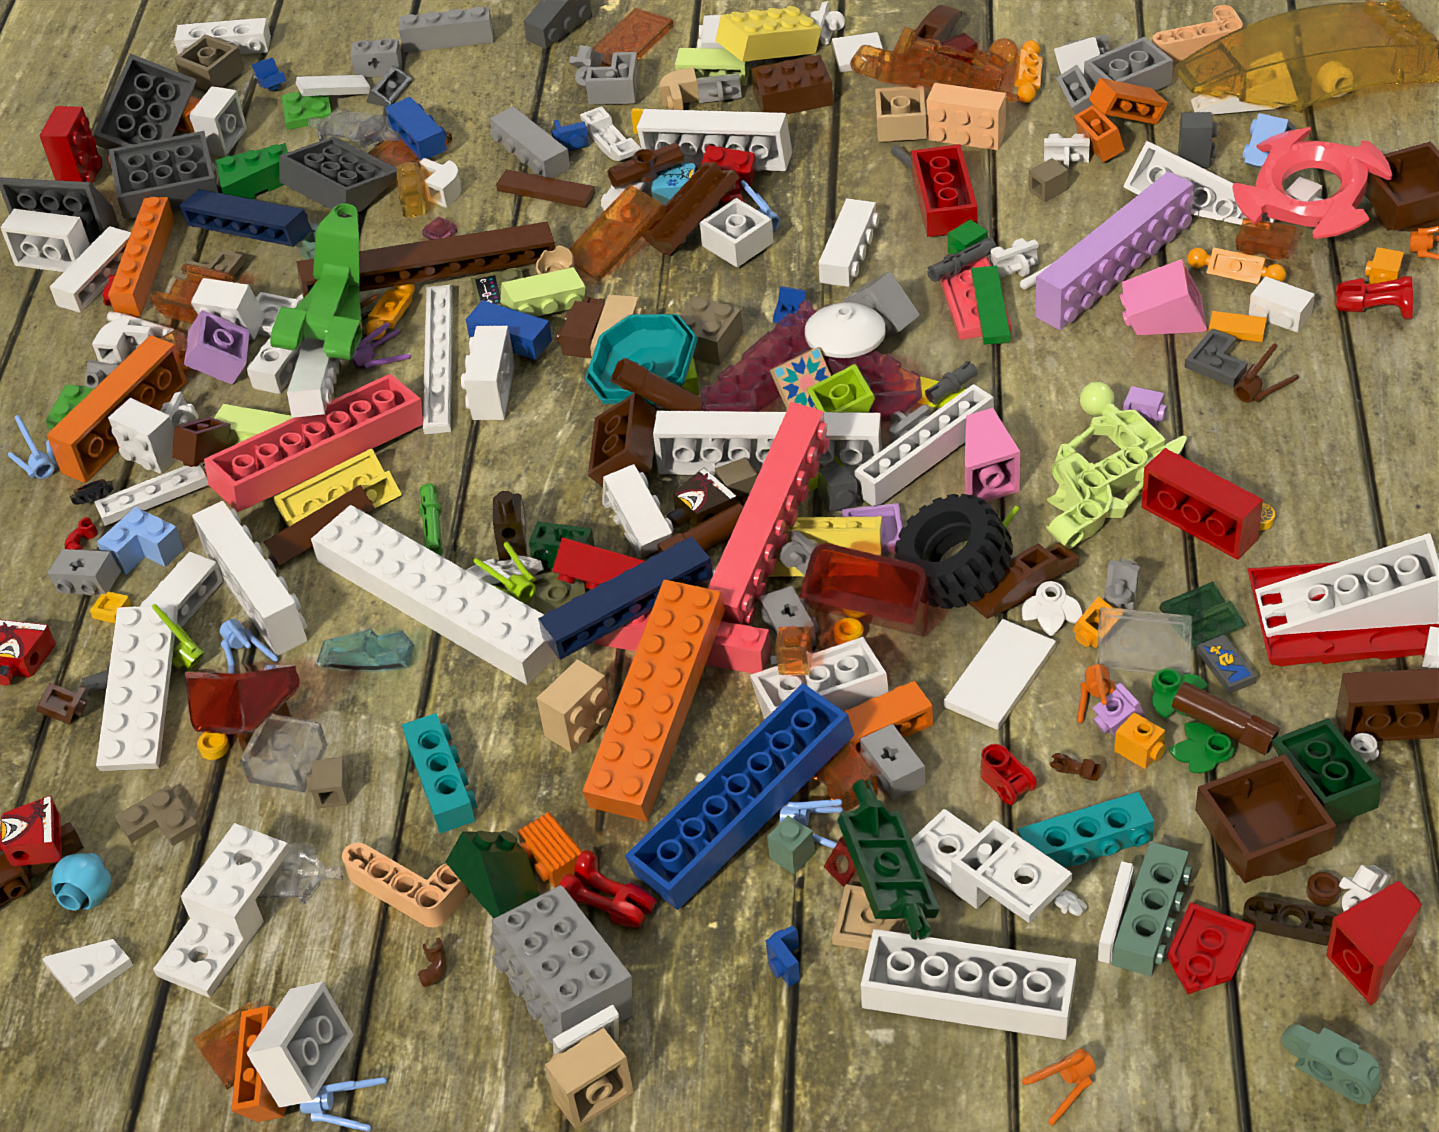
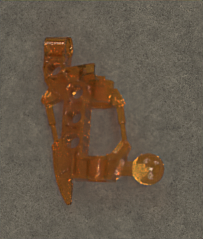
M904 27L893 51L870 45H862L850 61L854 72L883 83L907 84L911 88H917L918 85L933 87L934 83L1006 93V102H1017L1019 99L1018 95L1000 89L1004 82L1007 68L1012 66L1018 59V47L1009 38H1000L994 41L988 53L980 49H975L974 53L957 50L954 47L941 45V42L937 39H925L924 41L917 39L915 30ZM938 52L972 58V63L977 67L941 55Z

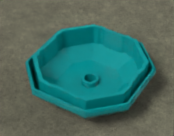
M678 314L628 315L599 336L585 381L603 404L616 405L633 394L610 381L617 362L627 358L682 387L698 337ZM641 397L649 405H656L655 403Z

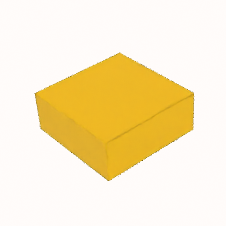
M107 592L100 595L91 608L90 613L94 619L115 623L117 608L129 607L131 601L129 596Z

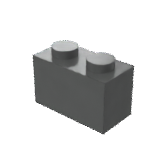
M1212 112L1181 113L1178 156L1202 168H1210V158H1215V143H1212V138H1217V122L1212 121Z

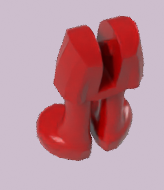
M1403 276L1399 279L1373 284H1365L1364 278L1346 281L1336 286V308L1339 311L1364 312L1365 308L1373 306L1394 305L1400 309L1404 319L1413 318L1412 276Z
M584 850L579 855L574 868V876L567 873L558 885L564 887L575 903L600 909L610 914L609 919L612 924L639 929L646 919L644 914L651 913L657 904L653 896L636 884L627 883L625 885L601 874L598 871V858L595 853L589 850ZM585 887H591L596 890L602 891L614 897V899L601 896L597 893L590 891Z

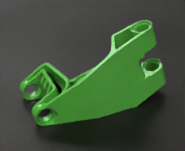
M343 203L335 206L319 224L316 232L313 276L317 282L295 308L281 306L271 332V347L296 351L300 342L303 343L305 338L324 341L323 352L326 353L327 357L352 360L362 339L359 293V232L356 207ZM348 214L351 215V217L342 218L340 217V215Z

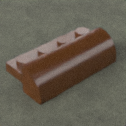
M716 162L703 163L640 232L641 236L655 249L670 256L675 249H678L686 242V237L700 226L703 218L717 208L722 197L734 189V183L740 177L734 170H722Z

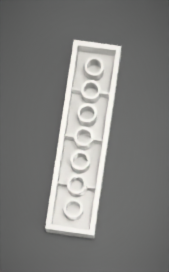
M657 411L653 437L658 474L695 475L702 468H706L712 475H715V468L746 457L752 467L756 466L760 472L786 412ZM824 412L825 423L828 424L826 435L830 442L826 454H821L818 460L819 467L822 469L838 467L839 465L834 461L835 453L843 465L855 477V470L882 451L880 413Z

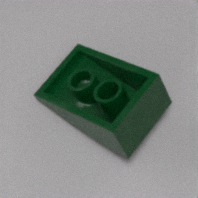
M1329 718L1272 739V745L1277 755L1285 754L1335 824L1379 808L1382 781Z
M462 831L445 863L493 919L540 896L527 853L518 844L517 838L507 831Z

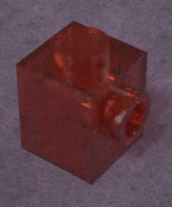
M961 33L940 42V61L943 66H946L953 73L977 64V43L967 34Z

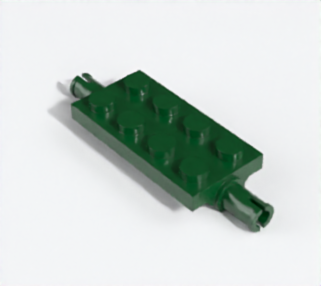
M864 779L858 780L853 784L852 789L859 802V808L854 811H841L837 821L874 918L905 919L911 938L917 940L918 937L919 940L925 939L932 931L926 918H936L940 908L900 811H888L882 800H878L871 780L866 779L865 782Z

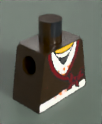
M702 468L674 491L675 510L667 514V518L675 529L685 523L694 527L737 504V495L706 468Z
M506 490L501 491L493 497V529L499 561L512 560L504 547V542H509L518 556L528 557L527 515L522 495L519 493L512 494ZM507 528H513L516 534L513 537H507Z

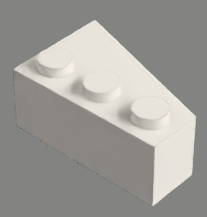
M633 464L603 477L602 504L605 508L612 507L616 513L613 516V520L617 525L622 524L626 531L624 533L626 539L641 559L657 552V544L672 537L674 528L668 518L664 519L660 512L661 505L657 496L650 494L646 476L643 472L639 473Z

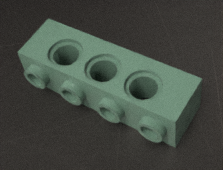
M1149 842L1113 946V966L1152 977L1155 965H1162L1167 947L1162 944L1165 937L1171 938L1175 919L1171 917L1173 911L1179 912L1181 909L1184 892L1180 890L1182 884L1188 886L1193 866L1187 865L1188 851Z

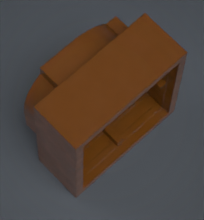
M1431 142L1383 154L1389 162L1392 179L1386 180L1368 172V185L1365 193L1366 198L1374 206V213L1387 231L1411 232L1418 231V228L1439 226L1438 149Z
M1285 754L1198 786L1195 811L1220 846L1221 852L1236 875L1240 876L1244 884L1263 876H1274L1307 864V859L1333 849L1336 824Z

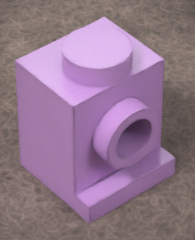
M1131 386L1123 405V411L1135 409L1154 428H1157L1159 421H1164L1167 412V405H1163L1164 393Z
M1121 683L1116 685L1117 689L1107 696L1106 705H1102L1099 702L1092 708L1096 714L1093 721L1104 734L1109 731L1114 738L1117 729L1133 712L1143 718L1146 717L1140 703Z

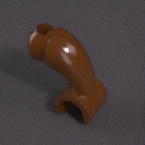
M1055 753L1051 756L1054 760L1049 762L1050 766L1057 772L1078 774L1079 777L1091 781H1097L1099 778L1101 765L1094 763L1090 759H1083V763L1061 753Z
M436 938L438 947L433 950L428 949L425 943L423 944L426 959L432 962L427 966V969L418 972L419 980L423 987H429L433 983L436 984L445 973L446 958L440 938Z

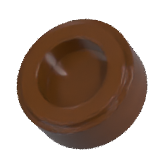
M1327 872L1313 874L1307 882V897L1319 906L1335 904L1339 900L1341 893L1339 879Z

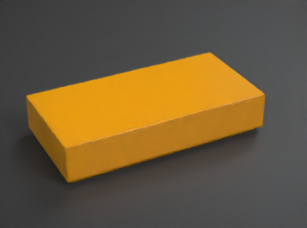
M1212 311L1208 332L1213 328L1234 336L1238 340L1263 342L1267 318Z

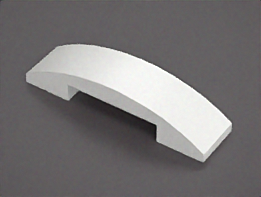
M602 106L580 114L582 122L585 121L587 131L592 139L612 160L620 161L626 159L642 149L632 138L626 139L613 126L611 116Z

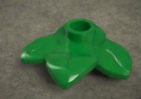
M1161 669L1152 679V689L1155 692L1152 696V705L1156 712L1165 718L1171 716L1175 711L1187 716L1172 708V702L1178 689L1185 681L1202 690H1205L1208 684L1194 674L1179 675L1173 669Z
M1188 722L1184 725L1187 740L1169 747L1170 754L1176 760L1189 763V772L1198 774L1213 770L1217 763L1229 761L1234 752L1233 744L1226 735L1215 733L1213 728L1194 722Z

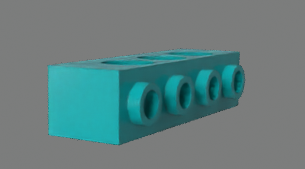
M437 713L402 724L410 754L439 833L441 834L476 822L472 810L478 808L473 791H466L464 787L469 785L464 768H457L456 763L460 762V758L455 745L449 746L447 742L452 740L447 723L441 724Z
M1135 792L1018 828L1017 836L1065 868L1072 865L1078 866L1088 860L1101 856H1111L1117 851L1133 846L1140 847L1153 840L1154 819L1139 792Z

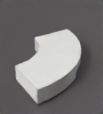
M518 556L532 576L543 570L541 561L531 557ZM494 558L483 561L507 579L514 574L522 575L513 559L496 562ZM478 565L466 569V571L489 584L500 582Z

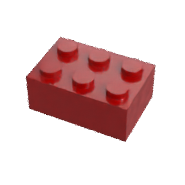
M55 106L39 135L56 181L91 182L93 184L98 171L102 168V157L98 153L96 139L92 136L89 127L90 122L85 115L83 107Z

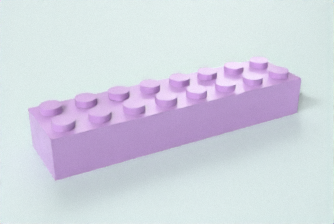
M1169 171L1166 172L1037 275L1035 317L1061 330L1068 323H1072L1084 310L1089 309L1101 296L1106 295L1118 282H1122L1134 269L1139 268L1151 255H1155L1167 242H1171L1179 232L1188 228L1192 221L1193 183Z

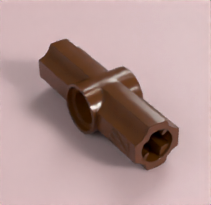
M675 142L654 151L650 149L638 150L634 153L633 159L610 167L607 173L611 185L617 189L635 181L652 182L657 178L658 172L684 162L680 146Z

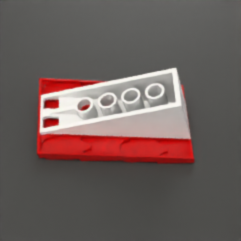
M1430 533L1342 562L1247 568L1267 656L1271 665L1283 667L1315 662L1330 664L1370 658L1384 660L1416 655L1424 657L1430 626L1439 628V553Z

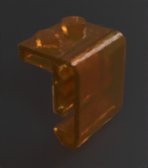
M186 263L181 268L184 273L188 274L186 280L176 279L169 294L153 291L150 300L157 307L156 310L166 318L193 324L198 314L191 301L202 279L207 278L234 283V276L232 274Z

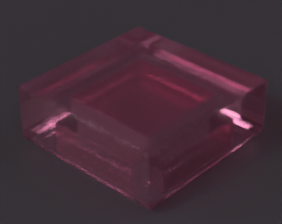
M439 216L421 229L423 236L430 240L451 237L458 232L455 224Z

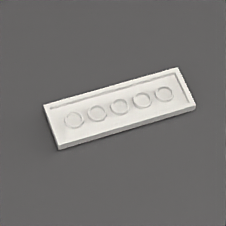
M160 605L159 608L176 625L178 615L176 606ZM152 606L117 608L96 763L99 771L159 769L175 634L152 609Z

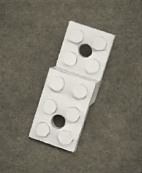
M943 809L911 839L923 869L929 876L976 909L991 896L1028 923L1072 881V873L995 820L979 833ZM943 846H953L956 848V851L947 854L939 849ZM1019 876H1029L1033 881L1029 884H1021L1015 879Z
M236 823L233 824L180 896L190 919L153 968L157 977L210 998L264 922L255 899L289 853L288 843ZM244 857H252L249 863L237 864ZM201 953L208 954L204 960L192 962L196 955Z

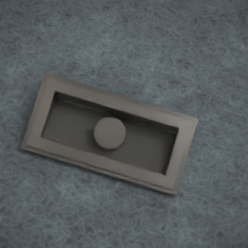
M393 65L371 90L366 101L371 104L387 107L396 100L412 81V78Z

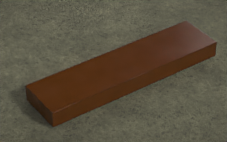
M507 169L496 183L497 191L582 208L587 207L595 194V187L591 185Z
M362 486L355 487L265 540L264 544L277 566L313 546L311 538L348 506L352 505L366 514L374 510L375 508Z

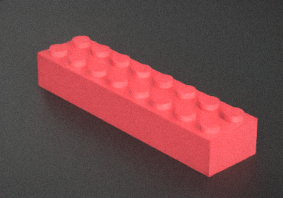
M388 374L331 400V404H327L325 414L292 418L205 458L208 485L232 508L240 512L371 448L373 449L423 425L421 398L393 375Z
M791 402L707 588L721 591L725 606V613L722 618L724 622L741 625H751L753 622L755 604L759 597L765 594L766 579L768 575H773L777 565L776 556L779 550L787 543L788 534H786V531L790 526L795 525L798 518L797 508L800 502H805L809 491L808 483L818 473V460L821 454H826L829 447L830 439L826 435L828 424L825 423L824 412L794 402Z

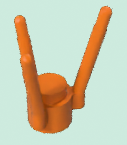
M1439 226L1418 228V231H1411L1410 252H1417V258L1427 257L1439 260V254L1427 251L1433 248L1434 241H1439V235L1433 236L1431 234L1439 232Z
M1092 665L1085 670V682L1080 684L1081 697L1077 717L1078 723L1083 722L1088 693H1091L1092 696L1100 697L1101 704L1106 705V694L1108 692L1111 694L1116 690L1115 682L1110 680L1109 669L1104 665Z
M1082 1048L1059 1062L1022 1079L1024 1085L1033 1084L1060 1072V1075L1068 1084H1077L1048 1120L1050 1125H1054L1080 1093L1092 1085V1080L1089 1076L1096 1072V1065L1089 1053Z

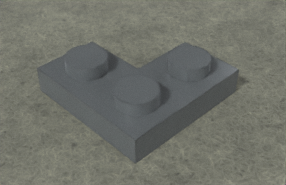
M1212 328L1185 359V368L1234 387L1246 373L1248 363L1228 355L1236 345V337Z

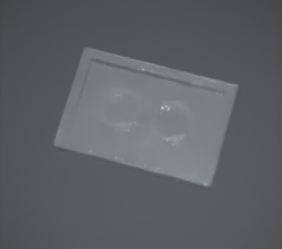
M1100 607L1097 664L1104 665L1108 669L1157 673L1161 669L1170 668L1177 671L1179 675L1190 674L1192 616Z

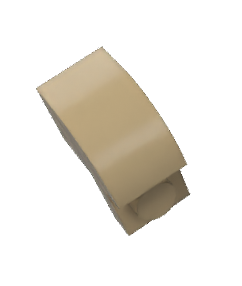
M693 67L670 72L661 79L659 86L662 107L667 106L668 110H683V103L699 101L697 79Z

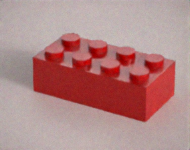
M961 144L911 150L912 178L927 237L947 235V233L968 220L978 224V206Z
M1164 448L1144 467L1141 508L1237 560L1258 541L1263 499L1167 448Z

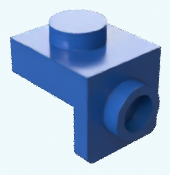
M268 58L252 64L259 87L268 88V91L280 88V83L286 81L284 73L278 70L274 58Z
M554 120L555 129L551 130L552 137L566 147L568 151L590 146L585 121L561 127L559 120Z
M784 286L780 287L773 322L779 323L783 327H799L804 311L806 291Z
M792 925L785 930L776 931L769 939L765 940L769 967L776 978L782 977L788 987L800 981L799 964L791 953L799 947L798 931Z

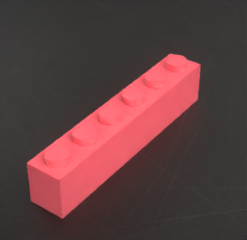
M651 611L594 641V644L636 652ZM721 621L705 665L753 674L765 670L771 656L769 630Z

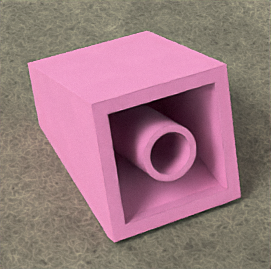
M1182 259L1122 282L1123 293L1120 294V299L1123 307L1126 309V311L1122 312L1123 318L1128 327L1132 326L1136 335L1207 331L1201 294Z
M989 408L966 415L965 494L980 497L988 502L1020 492V450L994 409Z

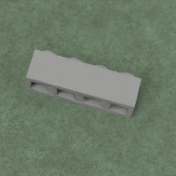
M474 7L464 10L453 9L446 12H429L420 15L408 14L399 17V33L404 53L494 43L489 7Z
M512 106L489 118L491 124L490 134L493 140L502 144L509 153L512 152L523 164H527L535 174L553 178L570 169L568 149Z

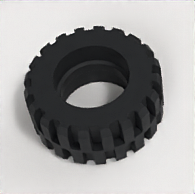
M950 494L945 499L939 497L932 500V504L919 508V513L915 516L912 515L907 520L908 525L902 527L899 533L900 540H896V553L894 556L898 572L916 596L932 607L940 606L943 609H952L954 605L958 608L967 606L968 602H977L982 599L981 596L994 590L996 582H1001L1004 578L1005 568L1009 569L1012 559L1010 555L1013 553L1012 537L990 504H987L980 497H973V495L961 494L959 497L958 494ZM967 541L957 554L940 561L950 548Z

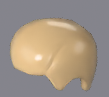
M557 245L553 251L544 250L536 262V274L539 275L574 267L573 254L568 248Z

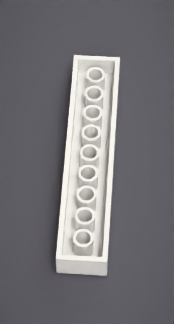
M352 505L348 506L311 538L319 563L525 685H528L557 657L542 637L538 618L543 616L542 613Z

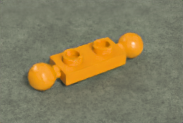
M1034 40L1025 42L1017 57L1014 86L1019 87L1017 97L1023 103H1029L1034 100L1041 84L1043 57L1039 56L1041 48Z
M1214 247L1211 255H1208L1202 248H1194L1187 255V262L1192 268L1200 269L1207 265V274L1256 285H1259L1261 278L1265 276L1283 282L1286 278V270L1283 266L1272 264L1269 267H1264L1266 259Z
M414 283L395 286V290L388 288L368 315V323L365 326L367 336L385 323L390 324L388 327L390 329L395 327L412 302V295L415 291ZM384 330L373 340L381 339L385 335L386 330Z

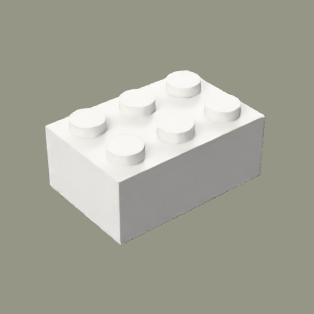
M13 209L0 227L15 266L65 272L90 246L80 217Z
M476 326L474 337H470L469 341L470 355H466L465 358L466 373H462L461 387L463 390H466V408L470 409L472 420H504L515 369L508 326Z
M322 981L290 989L248 1050L247 1055L278 1107H284L314 1100L354 1034Z

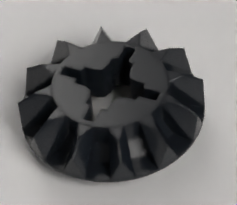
M101 479L85 484L75 489L70 499L75 505L92 502L112 492L114 489L112 481Z

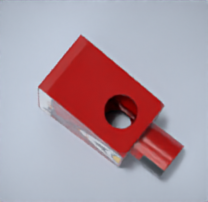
M0 620V685H9L13 676L29 678L36 673L56 644L48 625Z
M51 796L6 811L1 815L0 851L4 852L10 865L23 866L59 862L62 859L61 815Z

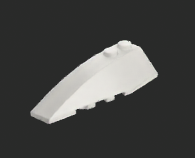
M1146 141L1123 186L1139 195L1169 171L1193 183L1192 215L1270 231L1275 219L1267 217L1266 212L1262 214L1261 221L1253 224L1242 214L1235 202L1232 190L1234 183Z

